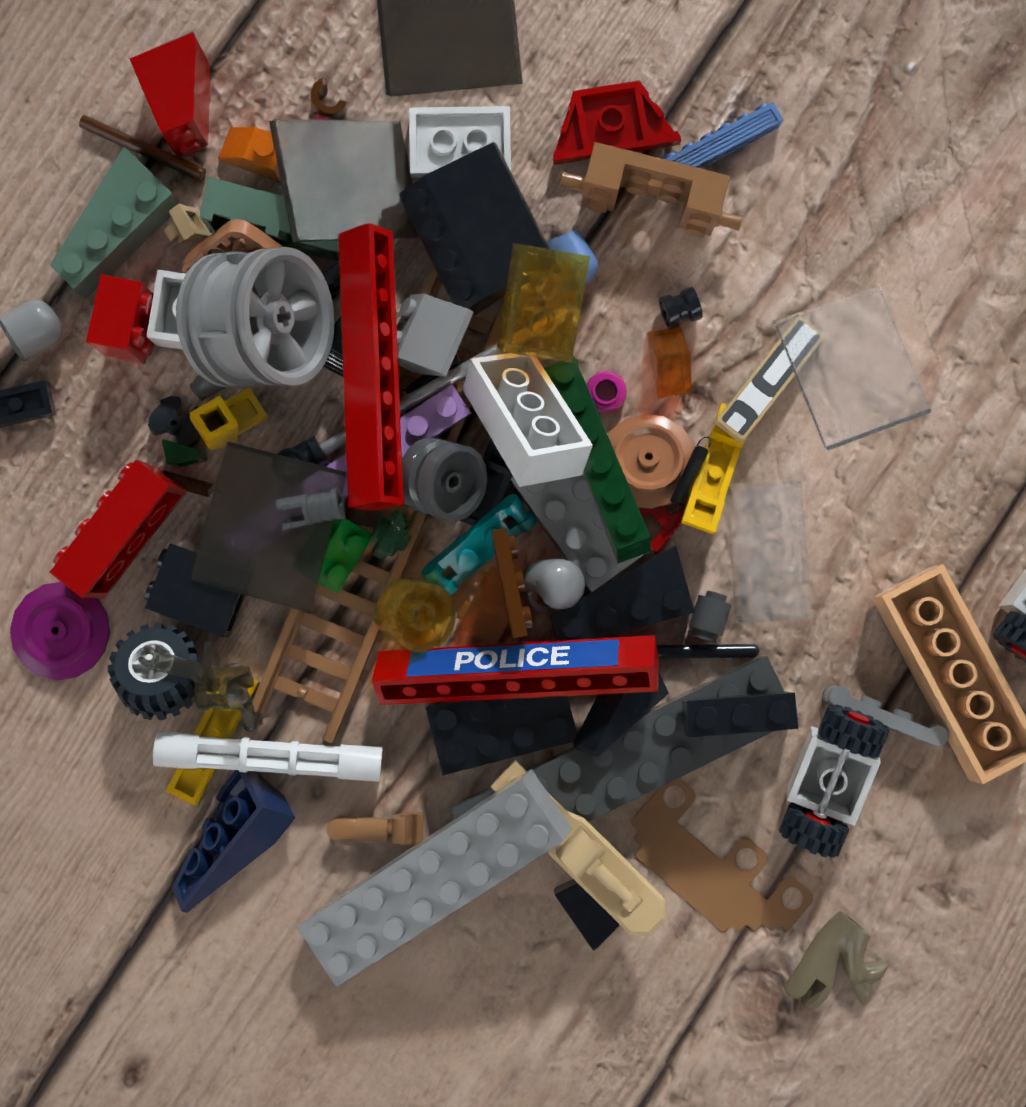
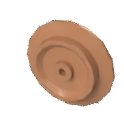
M643 414L625 419L611 429L608 437L637 506L653 509L671 504V496L695 448L693 440L679 424L664 416Z

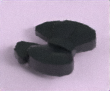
M169 396L161 399V405L149 417L148 427L150 432L156 436L169 433L175 436L178 444L192 448L198 443L201 436L190 420V412L184 418L178 416L182 402L178 396ZM200 406L194 407L191 411L199 408Z

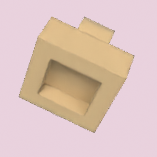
M177 204L168 211L174 223L164 229L170 242L177 239L179 244L186 241L201 243L211 235L200 219V214L196 208Z

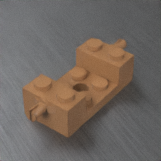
M597 142L594 143L587 174L581 177L563 172L561 178V187L579 190L582 194L581 204H585L588 209L599 213H604L607 210L614 211L620 187L626 188L629 193L635 195H645L648 193L659 196L660 200L667 203L684 202L678 228L685 229V233L694 237L711 236L714 227L719 226L739 231L743 217L725 213L722 210L730 178L729 175Z

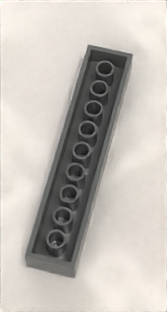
M759 656L653 707L598 757L576 750L573 746L526 769V771L532 769L546 791L567 811L582 816L589 822L774 732L688 737L684 735L681 699L784 692V689L768 656ZM489 787L454 804L451 810L455 819L494 794L495 791Z

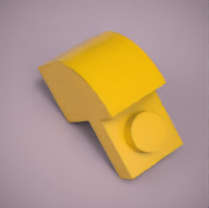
M250 387L226 401H223L221 396H218L190 412L191 422L210 450L219 449L237 441L239 435L266 421L268 415Z

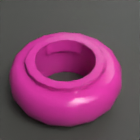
M598 372L586 383L599 412H613L620 408L626 399V385L623 379L614 372ZM610 383L613 385L616 391L615 397L610 401L599 399L596 395V388L599 384Z

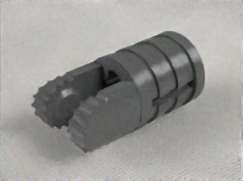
M338 487L331 490H323L322 492H313V494L306 493L275 500L277 510L302 507V515L291 516L282 521L283 530L345 518L344 499Z

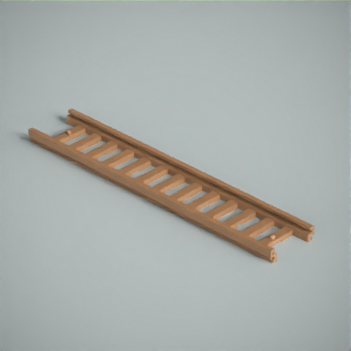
M433 267L421 294L437 297L442 281ZM509 297L502 299L493 323L472 315L467 329L487 337L481 352L498 343L514 304V299ZM462 349L456 354L461 362L464 363L479 353L469 350L470 354L465 359L463 358L468 354L467 349ZM398 365L399 386L404 375L415 380L422 376ZM458 381L452 384L470 411L472 405L462 390L464 383ZM419 403V404L415 405L414 407L408 409V410L405 411V412L409 413L410 411H412L413 409H415L416 407H418V406L421 405L422 403ZM466 419L448 430L445 438L446 441L457 443ZM348 496L344 498L345 517L349 510ZM406 505L380 509L388 514L411 522L403 541L352 521L374 535L370 543L398 554L391 572L358 560L352 570L356 574L385 585L378 603H373L344 590L336 593L304 576L249 710L264 714L274 689H277L333 712L323 739L334 743L427 514L415 511ZM313 594L371 616L372 618L365 635L307 613L306 611ZM300 626H305L359 648L352 667L293 644ZM287 657L346 680L339 699L281 676L280 674Z

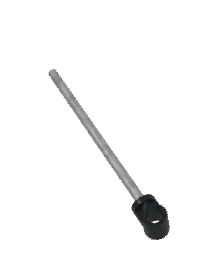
M571 301L473 358L507 354L579 313L576 304ZM470 359L448 371L446 376H439L400 398V414L465 378ZM345 430L321 444L315 436H312L292 448L281 450L273 460L274 473L280 480L290 486H297L331 464L327 455L346 445ZM293 459L300 460L301 468L299 472L292 476L286 475V464Z

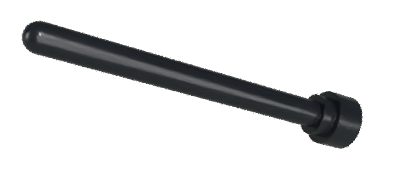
M755 644L657 645L659 659L754 658L760 652L759 647Z

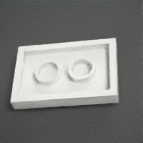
M510 106L409 108L411 178H421L492 142L497 144L511 171Z

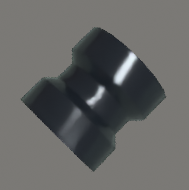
M693 287L681 290L680 294L676 296L666 295L659 298L660 311L669 330L680 327L684 321L694 322L703 317L701 304Z

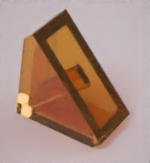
M681 327L672 330L663 329L647 332L658 399L691 394V354Z

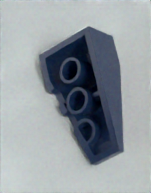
M235 770L220 789L216 797L220 804L213 818L205 819L201 827L205 831L197 849L193 848L189 851L172 886L182 912H189L273 846L295 819L285 796L255 771L242 773L239 770Z

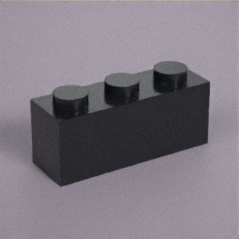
M784 691L681 699L684 735L688 737L798 729L795 692Z

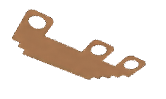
M679 778L659 787L631 820V824L638 829L634 840L640 845V848L635 853V857L722 932H725L730 926H733L737 931H741L745 925H748L754 931H757L761 925H764L770 931L777 925L789 931L813 902L812 893L795 878L787 877L772 895L765 899L749 884L767 864V854L750 839L742 838L726 857L720 860L677 822L695 801V792ZM671 786H678L685 792V802L679 808H670L664 802V792ZM744 848L752 849L758 857L757 865L749 871L740 869L736 864V855ZM789 887L799 889L803 895L801 906L795 910L785 908L781 902L782 892Z

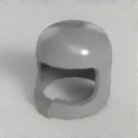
M41 300L27 301L0 316V326L23 362L53 346L61 338L62 326L54 310Z
M545 558L536 560L529 565L524 573L523 579L526 592L522 593L525 604L531 610L538 613L554 609L571 608L583 596L585 589L583 573L573 562L564 559ZM532 592H537L547 605L537 604L532 599Z

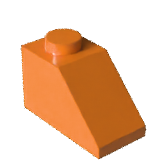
M230 127L218 159L281 183L292 158L293 151L287 138L257 127Z

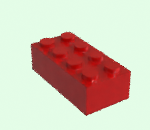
M135 460L134 463H128L119 473L118 479L120 481L114 489L105 492L96 504L98 509L90 519H85L75 531L77 537L69 547H63L56 554L53 560L55 565L49 573L81 598H105L188 491L157 466Z

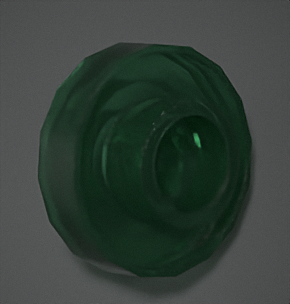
M394 510L389 518L381 516L369 538L370 541L375 543L371 552L372 555L384 560L388 554L393 556L397 551L403 553L411 539V535L407 533L409 526L404 524L407 515Z

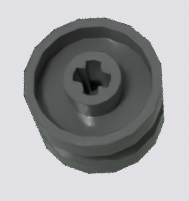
M427 437L413 444L406 451L402 459L404 503L415 511L430 514L445 521L457 522L469 517L478 508L485 495L488 481L486 464L481 454L472 447Z

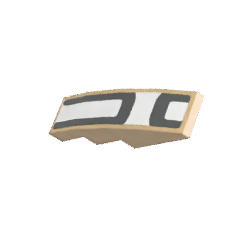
M797 316L722 411L714 424L741 444L824 338V335Z

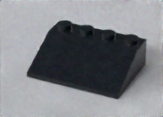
M495 142L424 175L398 193L452 303L473 311V315H477L557 264Z

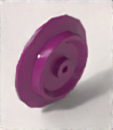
M57 582L44 584L24 597L14 611L10 634L12 648L23 666L39 677L58 681L76 678L93 668L106 650L110 629L107 612L98 598H81L65 584Z

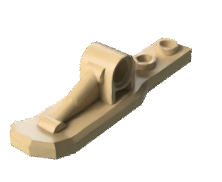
M515 760L490 787L497 792L527 771ZM550 795L572 827V830L564 842L548 851L549 855L629 935L651 936L666 920L665 898L584 817L567 811Z

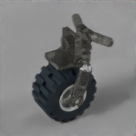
M155 623L154 628H149L148 624L140 626L141 631L137 633L131 630L126 634L128 636L127 640L123 641L120 639L117 642L116 647L118 651L111 652L109 659L112 664L108 665V673L111 677L109 680L125 707H128L131 713L136 716L141 713L144 719L152 720L153 716L156 715L158 720L167 719V714L172 713L175 717L181 714L180 708L185 706L189 709L193 703H196L197 711L209 710L210 708L240 710L244 729L247 732H253L257 728L253 702L247 690L254 686V678L249 666L230 663L224 667H219L220 659L212 641L205 642L204 664H202L193 642L190 641L185 632L179 633L177 627L172 625L165 629L163 623Z

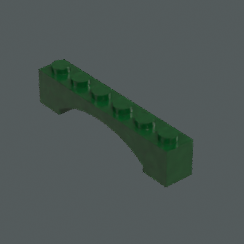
M575 356L544 367V370L593 445L583 473L617 563L619 564L651 552L650 534Z

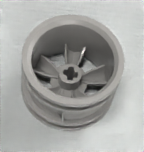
M290 247L260 249L249 253L226 252L209 254L192 265L180 286L176 306V322L180 343L189 363L208 382L221 387H247L258 383L269 386H294L310 381L324 366L329 356L334 336L333 302L323 274L313 260L303 252ZM253 285L255 286L259 297L252 291Z

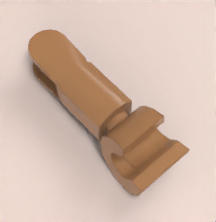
M399 813L392 816V822H390V818L337 817L329 822L326 830L328 836L333 840L388 841L391 836V843L416 845L423 840L424 813Z

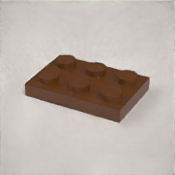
M506 528L494 530L491 537L512 639L528 636L527 628H532L533 623L529 606L522 607L519 595L525 593L526 589L522 571L515 572L513 559H518L515 536H507Z

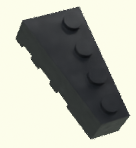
M677 546L670 548L582 597L571 608L562 609L550 615L556 641L603 638L695 613Z

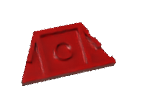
M640 80L573 91L552 161L553 165L589 160L595 142L633 152L680 145L681 135L678 131H674L666 121L664 112L657 103L650 99L649 92Z

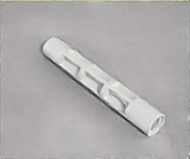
M160 731L157 732L154 742L153 765L155 767L198 769L199 767L239 770L242 773L257 771L286 773L289 776L301 774L338 777V779L380 782L382 747L341 744V746L299 744V741H292L291 743L257 741L245 737L242 739L201 737V734Z

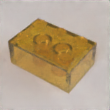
M513 243L497 342L499 350L505 353L572 363L590 256Z

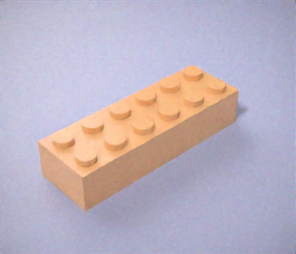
M944 564L931 566L871 597L939 725L948 730V742L969 781L983 785L1025 763L1026 716Z

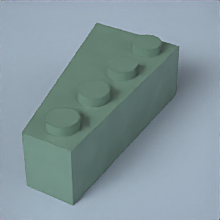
M124 146L50 266L76 292L87 299L98 288L100 275L110 276L171 217L168 211L180 203L172 192Z
M211 177L207 178L199 216L211 234L233 219H241L251 223L276 242H280L283 247L297 249L306 255L339 261L338 233L352 229L353 224L349 213L338 206L326 205L324 207L312 204L306 200L293 199Z

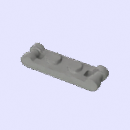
M831 685L823 691V700L828 705L838 704L844 708L846 706L854 711H861L862 714L874 717V720L883 722L884 725L889 727L888 729L923 743L942 746L949 739V733L945 727L929 723L920 725L913 722L914 715L895 708L893 713L880 709L882 702L862 695L861 701L852 698L849 690L843 686Z

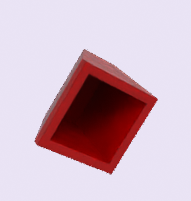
M194 32L129 58L160 132L176 156H192L198 153L201 147L208 145L211 66Z

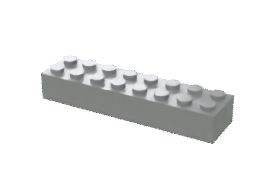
M530 769L313 912L297 929L337 987L564 842L572 827L533 770Z

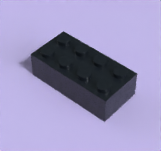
M568 696L439 702L425 707L443 776L575 741L578 735Z

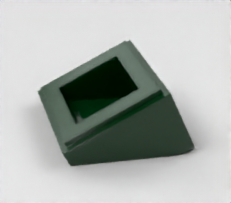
M162 439L166 462L176 469L208 460L207 455L200 450Z

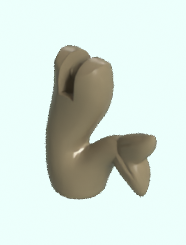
M839 911L814 937L797 968L788 979L785 991L794 999L801 998L802 1005L813 1011L818 1008L833 989L838 958L842 955L844 969L851 979V986L860 1003L864 1005L871 996L872 984L883 977L888 968V963H864V953L871 935L844 912Z

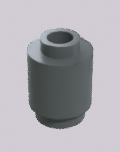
M707 590L706 596L698 595L694 608L695 613H693L689 625L692 627L691 636L717 643L718 637L723 636L732 606L726 603L727 596Z

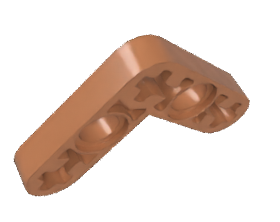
M233 219L185 255L182 273L186 274L192 265L202 257L214 254L211 249L222 250L225 253H249L260 249L283 246L251 223L241 219Z

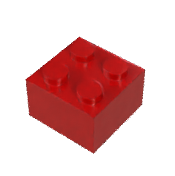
M101 274L86 343L106 357L145 364L147 355L150 356L154 348V343L146 337L153 293L142 282Z

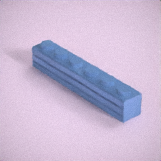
M774 102L768 105L766 103L761 104L755 109V112L739 116L736 122L722 125L718 129L719 131L713 134L709 132L703 135L700 141L694 144L690 142L683 146L681 151L676 154L671 152L663 159L702 169L778 129L783 122V118Z

